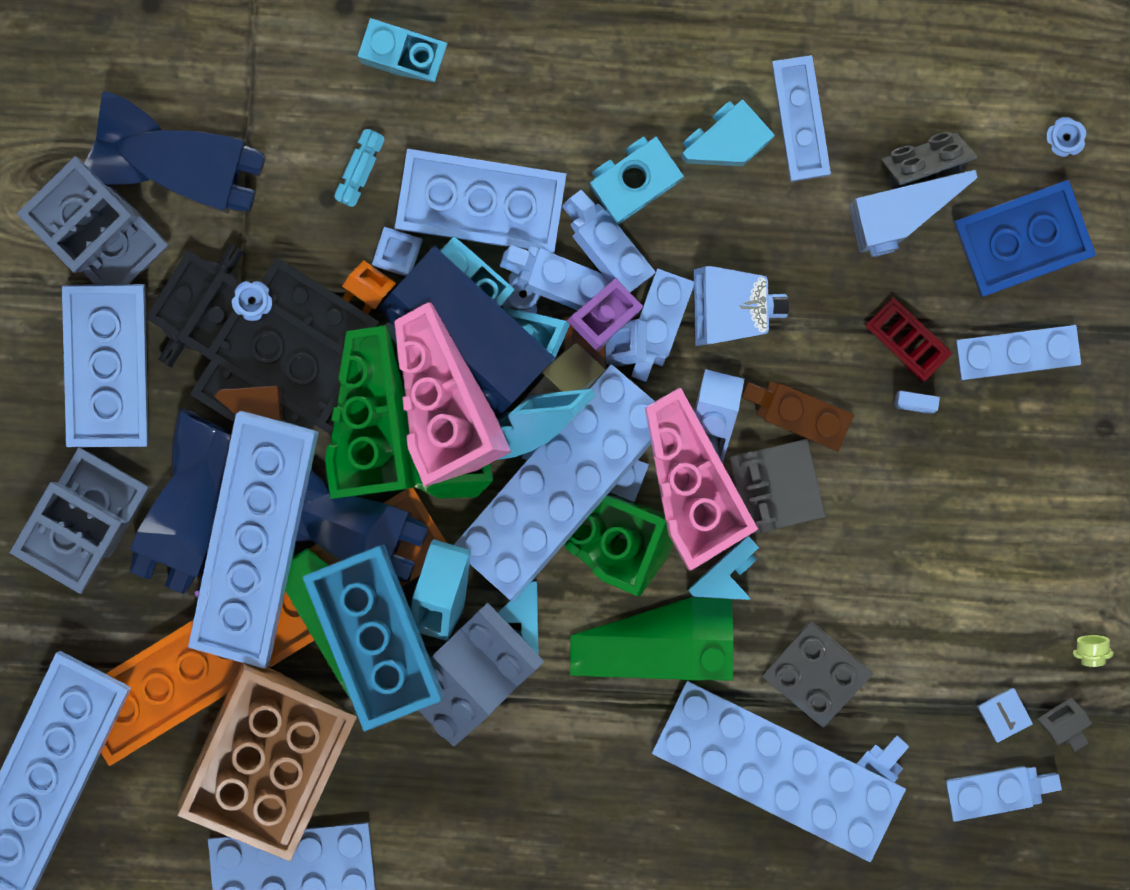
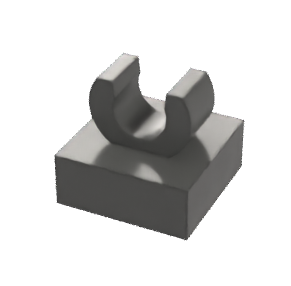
M1072 697L1038 718L1044 731L1057 745L1065 741L1076 752L1088 744L1082 730L1092 723L1086 712Z

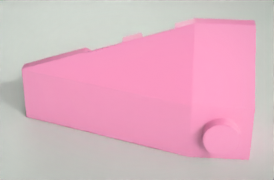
M428 302L395 320L399 369L403 371L405 386L403 406L408 414L410 433L407 435L408 450L423 485L429 486L476 471L511 453L493 410L433 304Z
M678 388L647 406L645 414L668 533L687 569L691 571L752 534L758 528L681 388Z

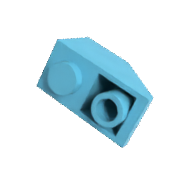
M370 18L358 58L362 64L389 73L435 82L447 43Z
M743 99L735 106L729 101L713 115L712 118L716 123L704 133L699 128L682 143L686 150L682 153L681 158L685 163L744 166L771 142L775 135Z
M455 236L441 250L450 261L500 307L515 291L511 285Z
M435 539L430 543L412 599L411 613L419 633L448 641L464 613L471 550Z

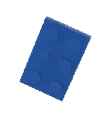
M1069 180L953 222L980 297L1096 256Z

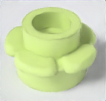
M1087 635L1077 639V650L1073 651V655L1081 659V664L1084 666L1098 667L1105 665L1106 659L1113 657L1114 652L1111 651L1109 638L1099 635Z

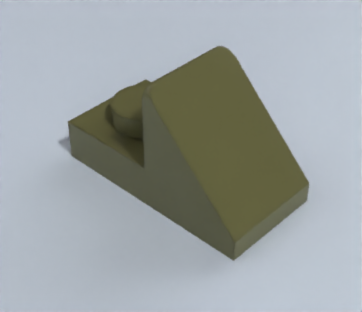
M575 343L542 371L545 376L526 398L529 395L590 389L607 369L579 343Z

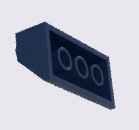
M435 246L379 307L386 315L388 321L395 326V320L428 302L432 303L497 418L555 358Z

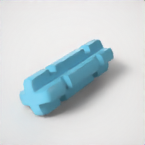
M369 129L362 131L358 140V144H361L359 150L354 149L342 176L345 182L344 184L339 183L334 194V198L338 202L350 207H354L357 204L361 192H358L359 187L364 188L377 159L374 157L375 152H380L385 141L381 134Z

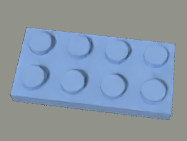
M407 149L395 230L447 238L455 236L459 240L504 247L512 245L524 250H528L531 246L554 254L566 173Z
M145 284L63 285L66 447H147L149 445Z
M369 822L306 828L291 862L229 836L208 838L213 890H376Z

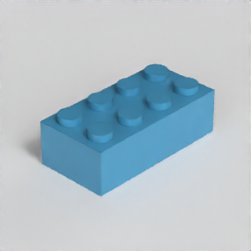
M384 544L303 576L364 731L444 699L445 695Z

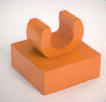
M363 261L343 284L342 287L347 289L343 299L349 302L354 296L365 302V306L361 311L368 314L390 295L397 283L366 261Z

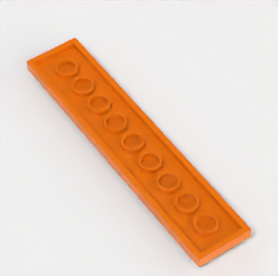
M414 488L405 489L384 502V504L412 512L411 517L429 526V531L422 547L402 540L396 555L416 562L409 582L420 576L432 540L435 539L447 543ZM318 544L309 548L328 565L341 561ZM399 581L401 587L408 583ZM286 592L268 668L314 641ZM194 620L106 673L108 676L132 687L101 751L109 766L228 693L242 662L188 648Z

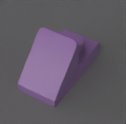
M615 278L568 319V322L596 351H600L644 306Z

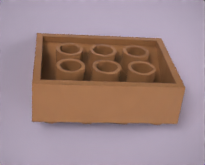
M241 663L178 801V816L291 862L354 725L357 714L280 672L268 667L263 669Z

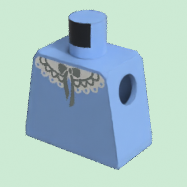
M712 266L694 269L695 346L767 334L769 331V318H786L788 316L789 300L787 295L768 294V279L766 276Z

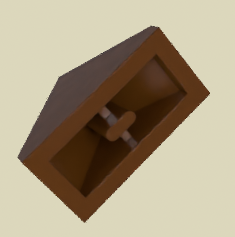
M280 386L219 390L214 396L235 415L240 411L284 422Z

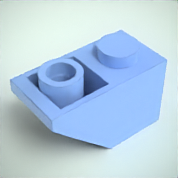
M705 369L694 413L723 464L739 409L744 379Z

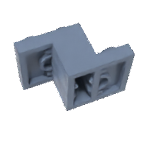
M74 157L17 212L18 216L73 273L83 272L93 284H131L170 246L115 187L105 186L78 157Z
M78 447L59 482H50L11 549L10 554L79 594H83L102 559L111 557L151 487L87 450Z
M487 603L430 658L445 697L442 701L418 711L434 726L436 732L454 747L485 720L524 680L536 671L544 660Z

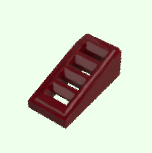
M894 297L865 325L921 383L926 381L953 354ZM896 312L901 319L884 333L880 327ZM908 324L912 330L896 344L892 338ZM919 335L924 341L908 355L904 349ZM931 347L935 353L920 367L915 361Z

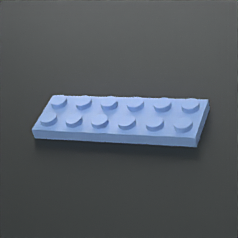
M612 364L590 388L593 389L595 397L588 406L560 433L533 453L454 544L455 546L471 550L470 565L513 602L651 445L645 408L655 401Z
M244 411L236 413L188 648L263 669L270 665L319 431Z
M62 651L55 654L0 770V890H36L132 687Z
M689 681L686 682L652 752L653 755L869 862L872 861L906 791V788Z

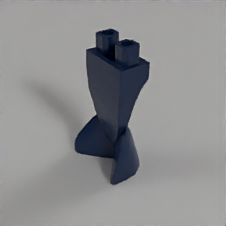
M103 91L96 140L84 164L104 185L135 184L150 179L188 200L229 214L230 210L251 212L256 191L237 186L241 171L261 176L266 156L253 148L247 147L248 145L243 140L197 131L162 130L148 114L129 100Z
M184 407L179 410L172 442V470L174 476L153 504L135 535L130 547V551L134 552L130 567L132 574L151 579L158 562L172 567L165 586L184 594L193 583L195 577L197 578L203 572L232 430L221 428Z
M311 469L295 545L312 540L324 550L343 561L384 544L398 580L409 582L416 562L396 555L402 540L422 547L429 531V526L411 517L412 512L392 505L354 496L330 499L328 488L322 479Z

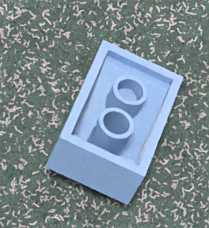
M976 170L856 198L849 205V210L860 253L870 250L871 257H877L895 252L896 249H899L898 244L977 178Z

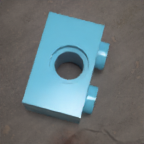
M642 137L625 149L628 156L615 165L612 160H609L592 172L595 179L590 182L589 187L618 225L677 185L684 178L657 137L649 142L645 137ZM630 168L640 169L646 178L644 185L636 189L627 187L622 179L626 170Z

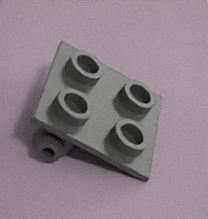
M943 132L929 138L928 143L920 146L908 145L899 147L891 152V156L883 158L881 161L891 173L888 175L892 189L921 183L920 178H922L923 182L929 181L928 175L931 174L934 175L935 179L941 178L940 171L943 176L962 171L964 165L977 158V154L957 133Z
M808 439L729 457L736 489L758 528L752 534L768 532L777 528L826 517Z
M811 621L803 626L796 639L767 669L762 677L824 728L873 675V672Z

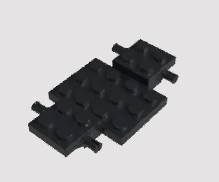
M230 243V246L217 264L216 262L205 261L187 250L146 315L147 320L162 328L168 338H170L169 343L160 357H158V360L173 368L174 363L184 348L196 350L211 359V362L190 395L233 422L236 415L214 397L219 390L280 386L285 423L311 430L316 425L332 435L334 421L331 420L333 408L337 407L341 384L338 378L346 331L378 327L380 322L277 257L261 280V283L268 287V295L272 298L270 311L267 314H262L259 320H245L243 315H238L232 306L235 289L241 284L232 271L245 252ZM255 297L249 298V304L253 305L256 303ZM397 356L396 362L405 394L403 371L399 369V359Z

